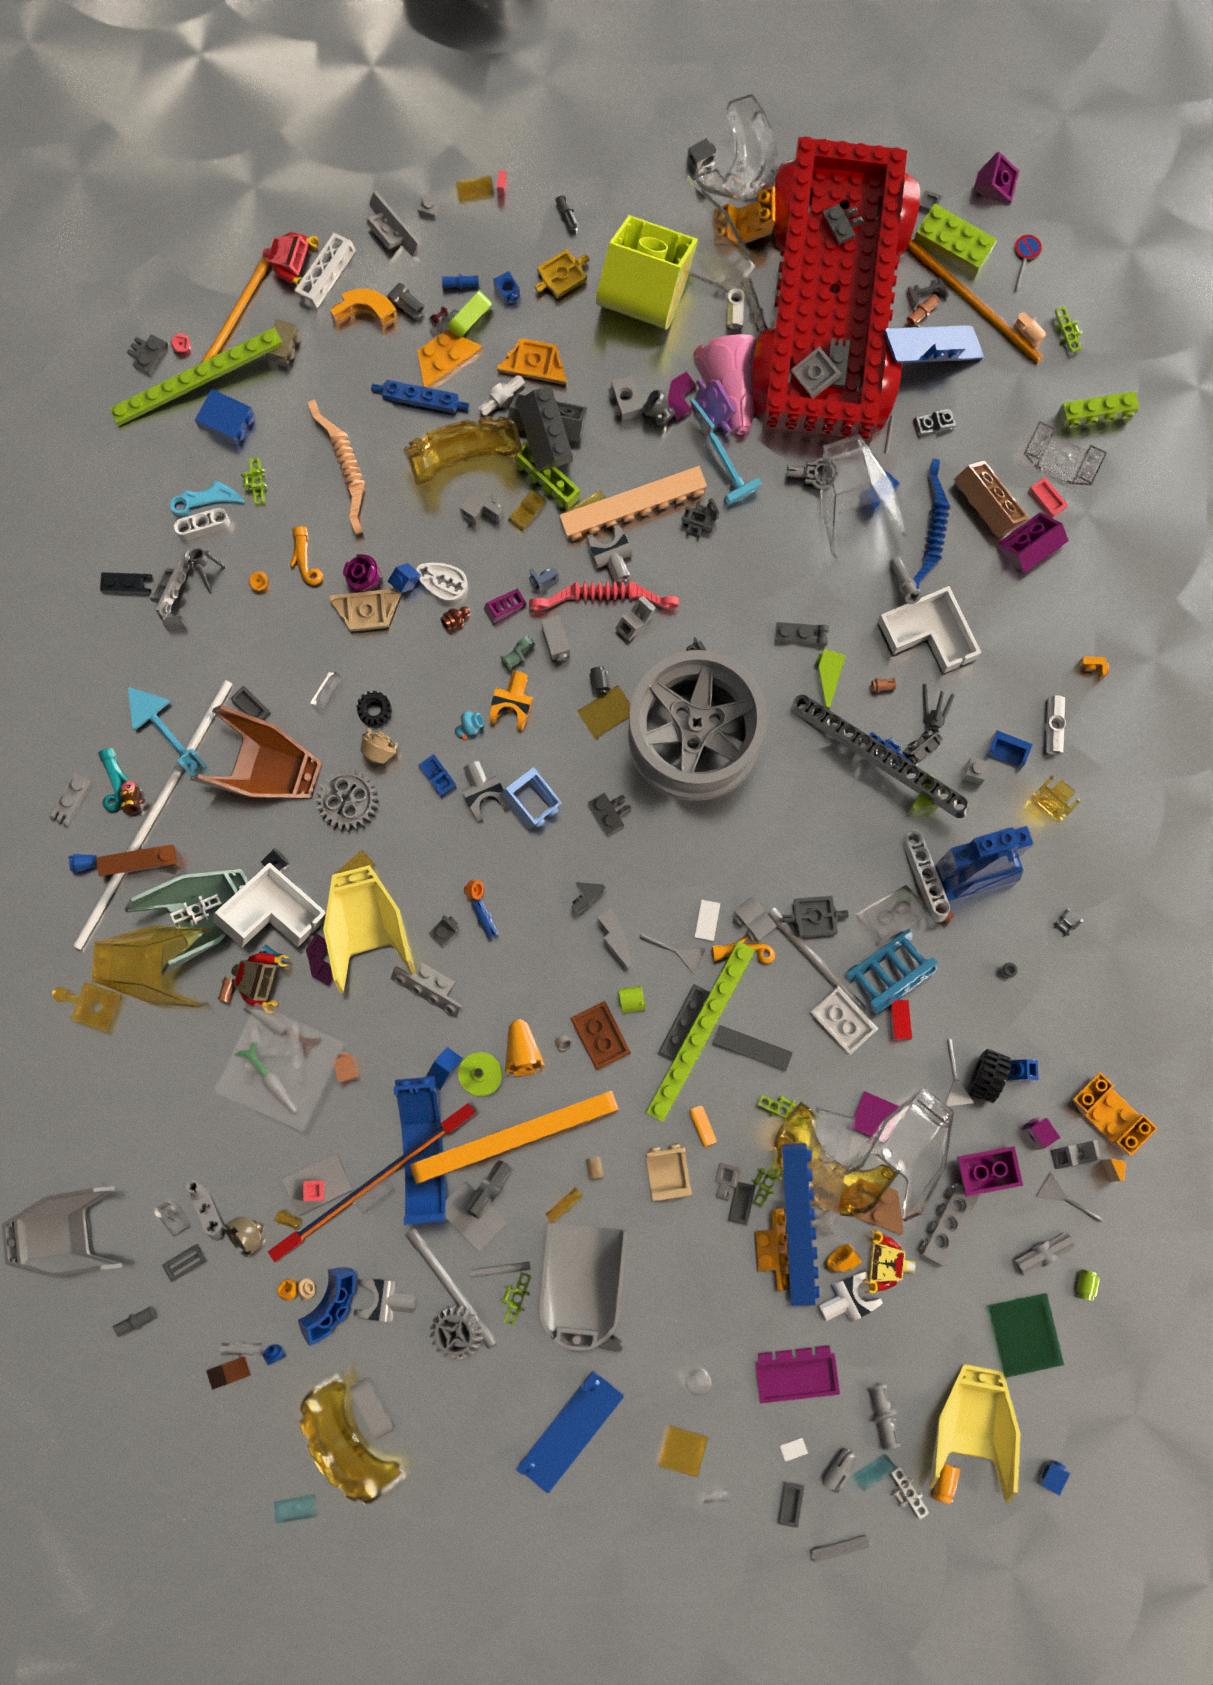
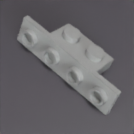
M374 191L369 206L375 211L376 215L369 217L366 224L388 249L403 244L412 256H416L421 244L420 241L377 191Z
M188 549L183 550L175 569L163 567L149 596L152 602L158 603L155 610L163 621H165L167 614L170 613L174 599L177 598L179 589L185 582L186 574L192 567L193 563Z
M424 963L420 964L414 975L395 966L391 980L407 988L413 994L424 998L430 1004L441 1008L447 1014L458 1017L462 1004L447 996L453 988L455 981Z

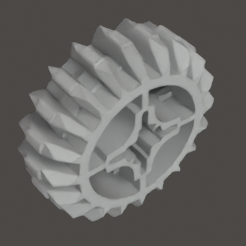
M456 1305L451 1306V1308L445 1307L443 1311L438 1312V1317L433 1318L434 1324L430 1327L434 1331L430 1334V1337L435 1338L432 1345L437 1344L439 1346L436 1352L442 1350L443 1357L449 1354L450 1360H453L455 1357L457 1360H462L463 1357L467 1359L470 1357V1354H475L476 1348L478 1349L481 1346L479 1341L483 1340V1336L480 1333L484 1330V1328L478 1327L481 1321L475 1320L477 1314L471 1315V1309L469 1308L464 1311V1305L459 1306V1308ZM449 1318H457L460 1321L455 1324L453 1322L449 1323L446 1320ZM458 1328L459 1336L456 1337V1331L454 1330ZM460 1342L467 1344V1346L456 1347L454 1344Z

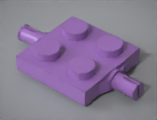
M703 378L697 380L696 384L701 392L695 398V401L714 424L713 432L718 427H722L725 435L731 434L733 431L728 421L737 410L721 382L715 380L707 387Z

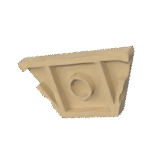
M393 588L330 595L329 599L350 632L388 628L401 593Z

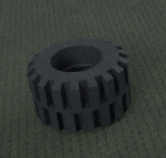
M986 1049L979 1057L969 1085L970 1095L994 1103L1002 1093L1011 1067L1010 1057Z

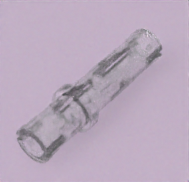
M745 278L740 284L750 309L749 315L754 321L756 331L761 332L768 328L763 315L764 310L760 307L752 279Z

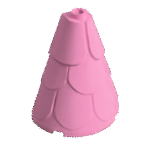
M743 334L722 336L709 340L708 345H700L694 350V363L707 387L715 380L721 382L737 410L728 421L733 431L731 434H746L750 432L755 413L752 374L757 340L753 339L752 335Z

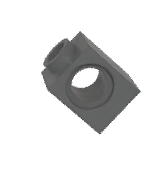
M706 138L688 148L687 158L695 170L699 171L715 162L717 150L714 144L710 143Z

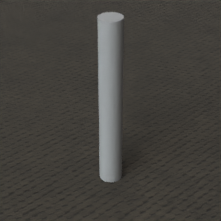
M530 1262L470 1270L471 1278L530 1270Z

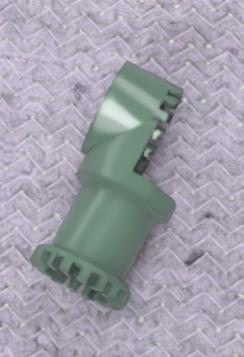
M529 635L519 640L512 652L500 657L504 661L503 663H506V668L510 671L514 665L520 661H525L523 654L528 652V649L531 650L535 643Z

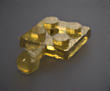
M84 982L79 997L68 993L64 987H57L52 993L53 999L57 1002H64L66 1000L76 1004L70 1019L107 1032L110 1030L123 996ZM93 1003H101L102 1007L99 1012H93Z

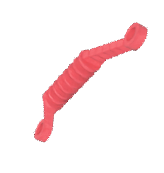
M593 581L590 587L587 586L586 582L583 583V587H580L579 582H576L548 599H530L529 609L535 611L546 610L566 599H576V601H579L580 595H583L584 600H587L588 595L591 596L592 600H594L595 595H598L599 600H601L604 594L607 600H609L610 594L613 595L614 600L617 599L618 594H620L622 600H624L625 594L628 595L629 600L639 599L641 596H644L650 603L665 609H673L679 607V598L675 596L660 598L632 581H629L627 587H625L624 581H621L620 587L617 586L616 581H614L612 587H610L609 581H606L605 587L602 586L601 581H599L597 587H595Z

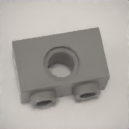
M629 375L612 380L609 394L611 399H615L616 405H614L616 415H620L622 421L643 415V406L633 376ZM627 396V397H629L630 399L627 400V401H624V400L621 399V397Z

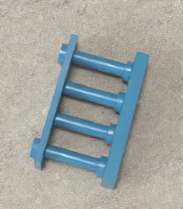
M910 929L898 933L894 940L859 965L852 966L847 973L850 984L857 979L872 997L870 1003L876 1015L939 970L938 962L934 957L929 960L924 959L911 944L912 934ZM902 946L919 964V967L914 971H910L894 953ZM887 957L904 975L903 979L898 982H894L879 965ZM872 968L888 986V989L882 994L878 993L863 975Z

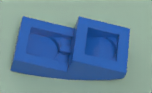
M435 754L419 764L421 770L440 795L456 786V783L447 770L444 769Z

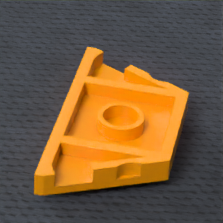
M445 330L422 346L417 352L424 387L430 388L481 352V345L464 337L459 339L453 332Z
M521 338L516 343L515 348L506 355V359L497 366V372L564 385L567 383L558 347L554 344Z

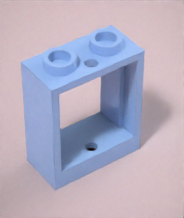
M534 767L501 793V796L528 829H531L533 826L536 828L541 826L545 822L544 818L547 815L551 818L559 811L557 807L562 804ZM527 782L533 785L549 805V808L535 819H533L513 794Z

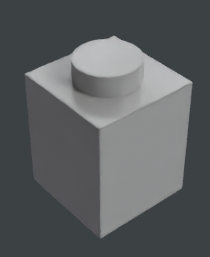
M971 757L967 762L962 780L981 785L985 781L990 762Z

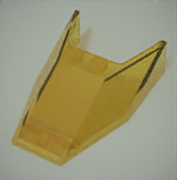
M149 926L94 942L92 981L146 1003L196 1008L207 1006V1002L192 1001L165 990L162 987L163 951L167 943L210 932V928Z

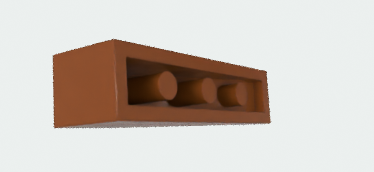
M174 844L96 857L99 876L177 865Z

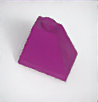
M997 152L978 171L974 189L984 198L1012 203L1019 170L1001 152Z

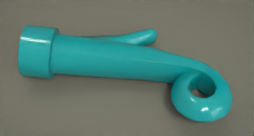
M113 748L99 751L98 755L100 761L103 762L115 794L105 796L102 803L107 811H115L123 802L120 797L121 780L128 782L129 779L117 765ZM110 799L116 800L113 805L108 804Z

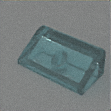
M884 1454L853 1474V1478L859 1488L865 1491L894 1472L896 1467L890 1458Z
M315 1494L274 1501L275 1524L313 1518L318 1515Z

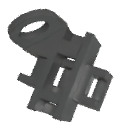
M713 498L709 499L707 507L699 505L700 501H697L695 508L685 507V514L681 519L683 523L689 524L687 533L700 537L702 529L710 532L713 530L715 520L719 518V510Z

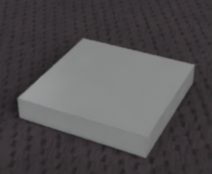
M820 346L790 370L811 398L818 396L842 376L841 372Z

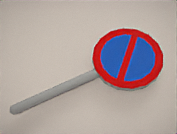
M1023 235L1015 243L1016 253L1023 258L1016 289L1020 287L1027 259L1036 258L1042 251L1040 240L1033 235Z

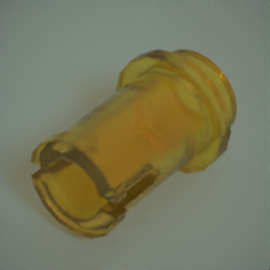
M278 1210L274 1222H277V1225L283 1224L297 1230L301 1218L287 1214L285 1210Z

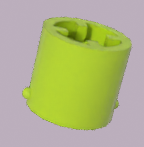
M641 985L618 989L622 1014L646 1010Z

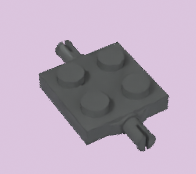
M833 896L796 898L793 901L794 914L783 915V923L795 922L799 938L837 935V920L839 918H849L848 910H836Z

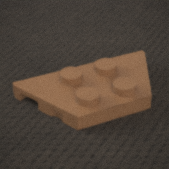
M859 1177L830 1206L831 1209L903 1235L899 1194L897 1190Z

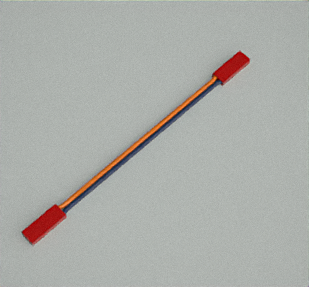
M467 1103L441 1122L440 1128L299 1232H293L270 1249L268 1253L275 1263L302 1244L304 1242L303 1239L443 1134L447 1133L449 1135L473 1117L476 1113L470 1104Z

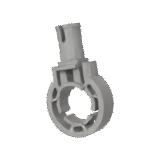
M819 458L814 462L807 461L804 467L787 465V477H801L805 479L804 484H811L818 490H829L840 479V468L830 458ZM831 464L832 466L829 469L832 472V477L828 483L833 480L834 483L829 486H822L828 483L821 482L818 479L817 469L820 466L828 467Z

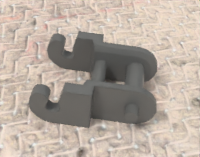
M1070 908L1060 916L1061 920L1059 922H1055L1056 926L1054 928L1058 927L1062 930L1064 937L1066 935L1069 936L1071 929H1076L1083 921L1080 919L1078 923L1071 925L1065 919V915L1071 910ZM1063 921L1070 927L1068 930L1061 925Z

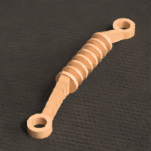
M315 399L307 401L314 420L329 432L330 443L334 444L332 448L336 451L337 462L341 464L342 476L346 477L344 481L348 484L347 490L350 491L352 496L349 518L355 534H360L363 530L357 516L365 482L361 480L360 468L356 467L358 463L354 460L355 455L351 454L353 449L349 447L348 435L320 414Z

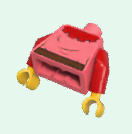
M290 232L282 237L274 238L271 248L263 249V257L267 258V262L272 266V270L280 278L289 283H295L297 287L303 277L296 278L295 275L299 276L307 247L312 251L318 250L316 244H319V240L315 236L308 239L305 235Z

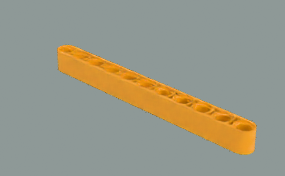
M609 1091L423 1159L409 1166L415 1183L418 1184L619 1109L613 1092Z

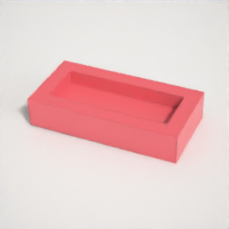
M1046 477L1029 489L1052 518L1068 506Z

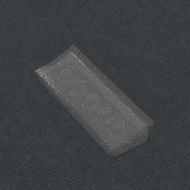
M816 1107L808 1147V1150L812 1152V1162H808L809 1169L813 1170V1181L809 1182L810 1189H814V1201H811V1208H815V1220L812 1221V1228H816V1231L833 1234L856 1118Z

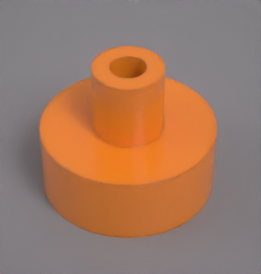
M470 880L464 886V892L469 899L478 900L484 894V885L479 880Z

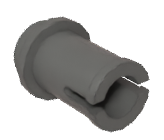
M1011 962L1004 964L1000 975L1005 979L1014 977L1018 972L1017 966Z

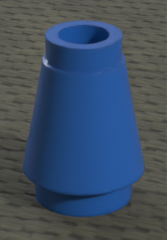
M73 854V856H68L70 871L79 872L97 866V855Z

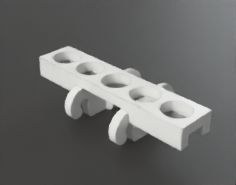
M213 895L204 900L199 896L200 902L187 907L186 902L183 903L185 908L170 914L173 923L177 924L191 917L193 919L191 922H194L195 925H197V921L204 918L208 920L207 916H209V913L206 914L205 911L221 905L218 895ZM217 899L218 902L211 905L210 900ZM194 906L199 907L200 910L198 913H194L192 911V908ZM183 911H186L188 915L184 916ZM200 913H203V915H201V916H198V917H196V918L194 917V916H196V915H198V914H200ZM180 914L181 918L175 920L174 915Z
M900 1466L891 1471L899 1486V1489H894L892 1496L896 1495L900 1502L899 1507H906V1504L909 1502L919 1519L928 1515L929 1512L920 1499L923 1494H917L911 1484L914 1481L913 1478L908 1479ZM900 1471L902 1478L898 1479L895 1473ZM908 1489L914 1491L913 1496H907L906 1492ZM901 1491H903L904 1495L906 1496V1500H903V1498L901 1497ZM918 1500L919 1504L914 1506L913 1503ZM919 1507H922L925 1511L923 1515L919 1514Z

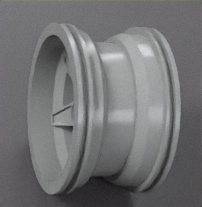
M705 650L684 651L659 661L640 680L630 705L628 741L632 758L639 772L656 789L683 800H707L723 795L735 788L751 771L765 735L767 710L761 689L752 675L742 665L716 652ZM697 681L690 703L669 688L682 682ZM712 684L723 688L736 702L711 707ZM657 699L669 712L674 721L647 732L648 713ZM678 711H684L686 712L687 716L684 718H680L677 716L676 713ZM744 716L745 739L739 750L719 729L733 720ZM711 717H717L720 722L718 724H712L709 721V719ZM690 741H694L698 747L691 749L687 744ZM682 742L681 769L666 762L659 756L652 745ZM703 747L729 760L726 764L714 770L694 772Z

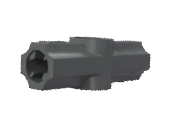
M498 1160L489 1175L485 1176L477 1188V1193L465 1210L473 1217L480 1219L490 1202H493L498 1195L502 1184L512 1171V1168L504 1161Z

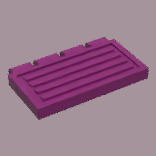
M830 1346L815 1347L816 1355H813L812 1347L796 1349V1357H793L792 1350L776 1351V1360H773L772 1352L758 1353L759 1361L755 1362L760 1404L840 1395L835 1353H831Z

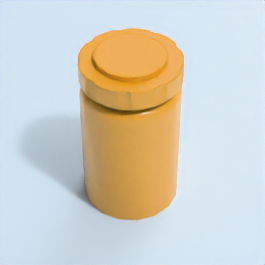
M944 1464L940 1477L935 1484V1493H933L932 1498L943 1503L952 1504L961 1469Z

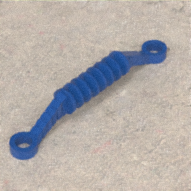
M932 459L929 470V479L935 494L932 508L935 510L931 511V515L934 517L930 518L929 521L932 524L928 525V529L931 530L927 532V536L930 538L926 539V543L929 545L925 546V550L928 552L924 553V564L913 578L918 590L922 579L942 560V555L939 553L943 552L941 546L945 542L942 539L946 537V534L943 532L947 531V527L944 525L948 524V520L945 518L949 517V513L946 511L950 510V505L937 476L940 466L939 459Z

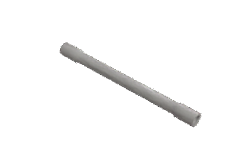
M775 908L772 909L768 915L777 925V928L791 940L834 988L840 986L854 1003L864 1011L867 1007L842 983L806 942L798 937V934L788 923H783V916Z
M414 1228L405 1236L423 1257L458 1307L464 1305V1311L469 1308L471 1309L470 1314H475L472 1307L426 1246L425 1241ZM481 1321L478 1327L484 1328L480 1335L483 1336L482 1341L489 1349L498 1341Z

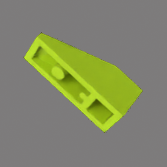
M824 649L822 654H818L815 664L819 665L817 674L823 706L829 710L846 655Z

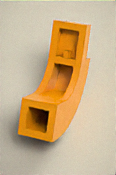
M370 289L347 291L341 294L343 302L335 304L330 309L335 323L357 311H366L373 314L382 327L398 317L396 308L389 299L381 293Z

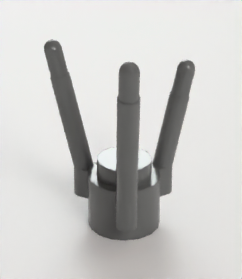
M196 548L189 553L194 568L198 569L208 593H211L210 585L202 567L207 565L208 558L223 568L225 565L212 556L208 550L203 551L200 548Z
M923 684L924 721H927L926 725L929 727L941 728L945 723V718L955 694H951L942 714L940 710L944 692L941 691L936 710H931V713H929L927 685Z

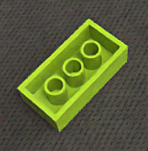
M934 203L916 231L913 242H917L922 248L975 278L993 251L997 239Z

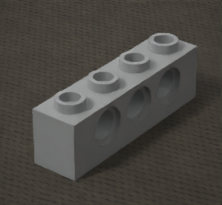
M959 1183L949 1187L946 1193L948 1199L945 1204L942 1203L937 1212L939 1217L936 1222L933 1221L928 1231L931 1233L928 1239H924L920 1246V1250H922L920 1255L940 1266H945L979 1197V1194L965 1197L964 1188ZM955 1200L961 1203V1209L958 1212L952 1208ZM946 1218L952 1221V1227L949 1230L943 1225ZM937 1236H941L944 1240V1244L941 1247L935 1245L934 1241Z

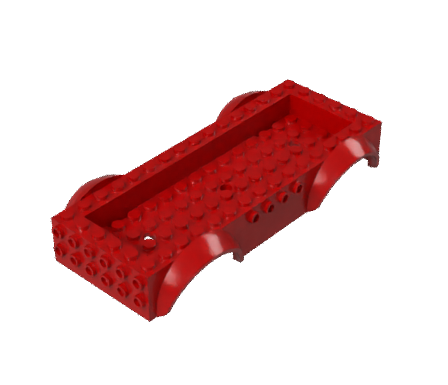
M805 136L798 137L795 158L780 164L774 186V234L776 246L781 250L780 256H783L782 262H779L778 273L781 274L780 279H777L776 290L779 291L778 296L775 295L774 307H777L775 324L773 327L760 332L753 358V401L755 413L763 421L762 428L872 441L874 434L882 430L887 422L900 385L901 363L894 362L884 330L888 328L889 321H892L893 310L890 309V305L894 304L895 299L892 287L896 286L897 275H894V270L898 269V263L910 242L920 203L919 184L915 178L905 172L907 150L899 147L888 148L882 145L871 146L864 143L854 144L846 141L837 142L830 141L829 139H812ZM810 194H811V195H812L811 211H810V213H808L809 199H810ZM846 201L850 206L848 209L857 207L859 211L856 215L848 218V222L859 216L864 221L862 224L852 228L855 233L854 239L838 245L822 213L840 204V202ZM880 203L879 218L876 221L877 205ZM831 338H835V345H838L839 339H843L842 346H845L846 339L850 340L844 388L827 387L818 396L811 398L792 373L791 380L788 382L790 361L793 362V368L819 346L829 358ZM859 370H861L860 389L857 391Z

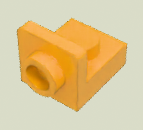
M1083 656L1079 661V668L1085 669V671H1096L1098 669V680H1102L1109 672V664L1106 663V657Z

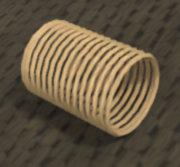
M600 1157L586 1159L589 1179L603 1177V1174L600 1173L603 1172L600 1166Z

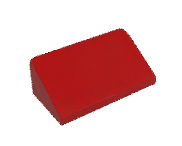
M896 1000L889 1005L892 1040L912 1039L909 1000Z

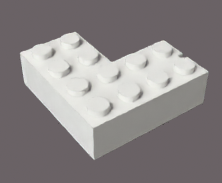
M950 586L922 597L917 603H907L881 614L878 623L893 654L928 640L943 673L959 667L960 664L965 665L978 659L981 654L980 648Z
M268 863L215 912L213 922L241 947L269 922L294 945L299 947L310 936V933H313L324 923L326 912L271 863Z

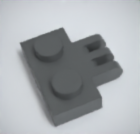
M150 334L147 341L136 337L134 341L140 345L132 343L130 347L136 351L134 352L130 349L127 351V354L136 358L132 364L133 367L148 375L152 373L168 346L166 341Z

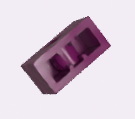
M1034 1118L1025 1124L1027 1128L1023 1132L1035 1150L1045 1149L1060 1139L1048 1118Z

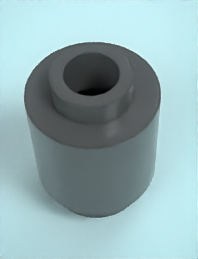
M603 666L590 669L589 677L592 692L596 693L597 696L606 695L607 691L611 689L608 671Z

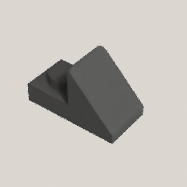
M576 882V886L584 896L580 895L572 902L574 904L572 906L573 912L578 915L606 890V887L603 884Z

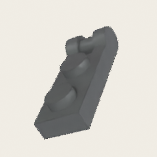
M777 622L775 642L826 646L828 645V638L826 636L829 632V626ZM814 633H819V638H813Z

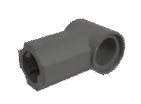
M398 283L386 296L395 307L402 308L413 318H418L424 309V305L412 296L408 288L402 283Z

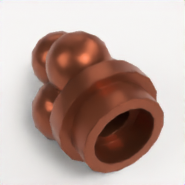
M466 606L461 607L459 610L455 608L449 609L440 618L441 623L446 630L462 627L464 625L462 617H468L470 610Z

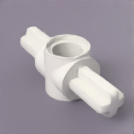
M517 375L507 384L499 383L494 386L489 393L490 398L479 407L480 413L486 416L496 407L505 408L514 398L513 393L524 385V379Z

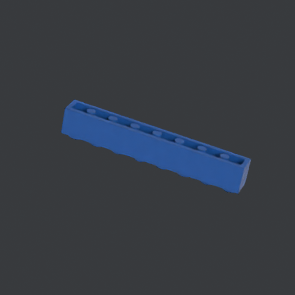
M807 1143L783 1144L782 1157L792 1306L816 1305V1298H820V1287L816 1286L815 1279H819L818 1266H814V1259H818L817 1247H813V1240H816V1228H812V1221L815 1220V1208H811V1201H814V1189H810L809 1182L813 1181V1170L809 1169L808 1162H812V1152L808 1150Z

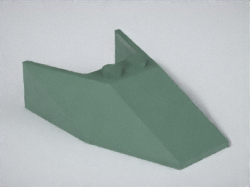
M242 869L181 875L130 898L124 910L128 913L166 909L171 914L185 908L183 905L185 902L187 907L200 902L199 896L204 900L213 895H218L221 905L205 911L206 914L209 913V916H207L208 920L204 918L197 921V925H195L194 922H191L193 920L191 917L176 924L186 940L187 946L174 959L166 963L161 971V974L165 975L216 945L227 935L213 922L215 912L249 881ZM215 898L210 900L211 905L218 902ZM198 906L192 908L194 913H198L200 910ZM183 911L184 916L188 915L186 911ZM200 913V914H198V915H196V916H194V917L196 918V917H198V916H201V915H203V913ZM180 914L174 915L175 920L181 918Z

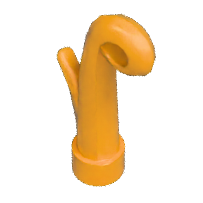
M307 527L292 528L294 551L290 566L293 567L297 561L303 580L307 584L317 585L321 582L323 574L317 568L308 571ZM316 573L317 577L315 579H311L310 576Z
M746 935L738 941L744 943L748 940L749 936ZM736 942L724 946H711L713 961L728 958ZM744 943L755 949V952H758V958L761 962L768 964L774 961L775 952L769 945L763 943ZM763 953H768L769 957H764Z

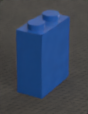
M211 389L195 418V422L199 428L238 445L239 441H242L245 437L247 426L252 424L254 413L250 406Z

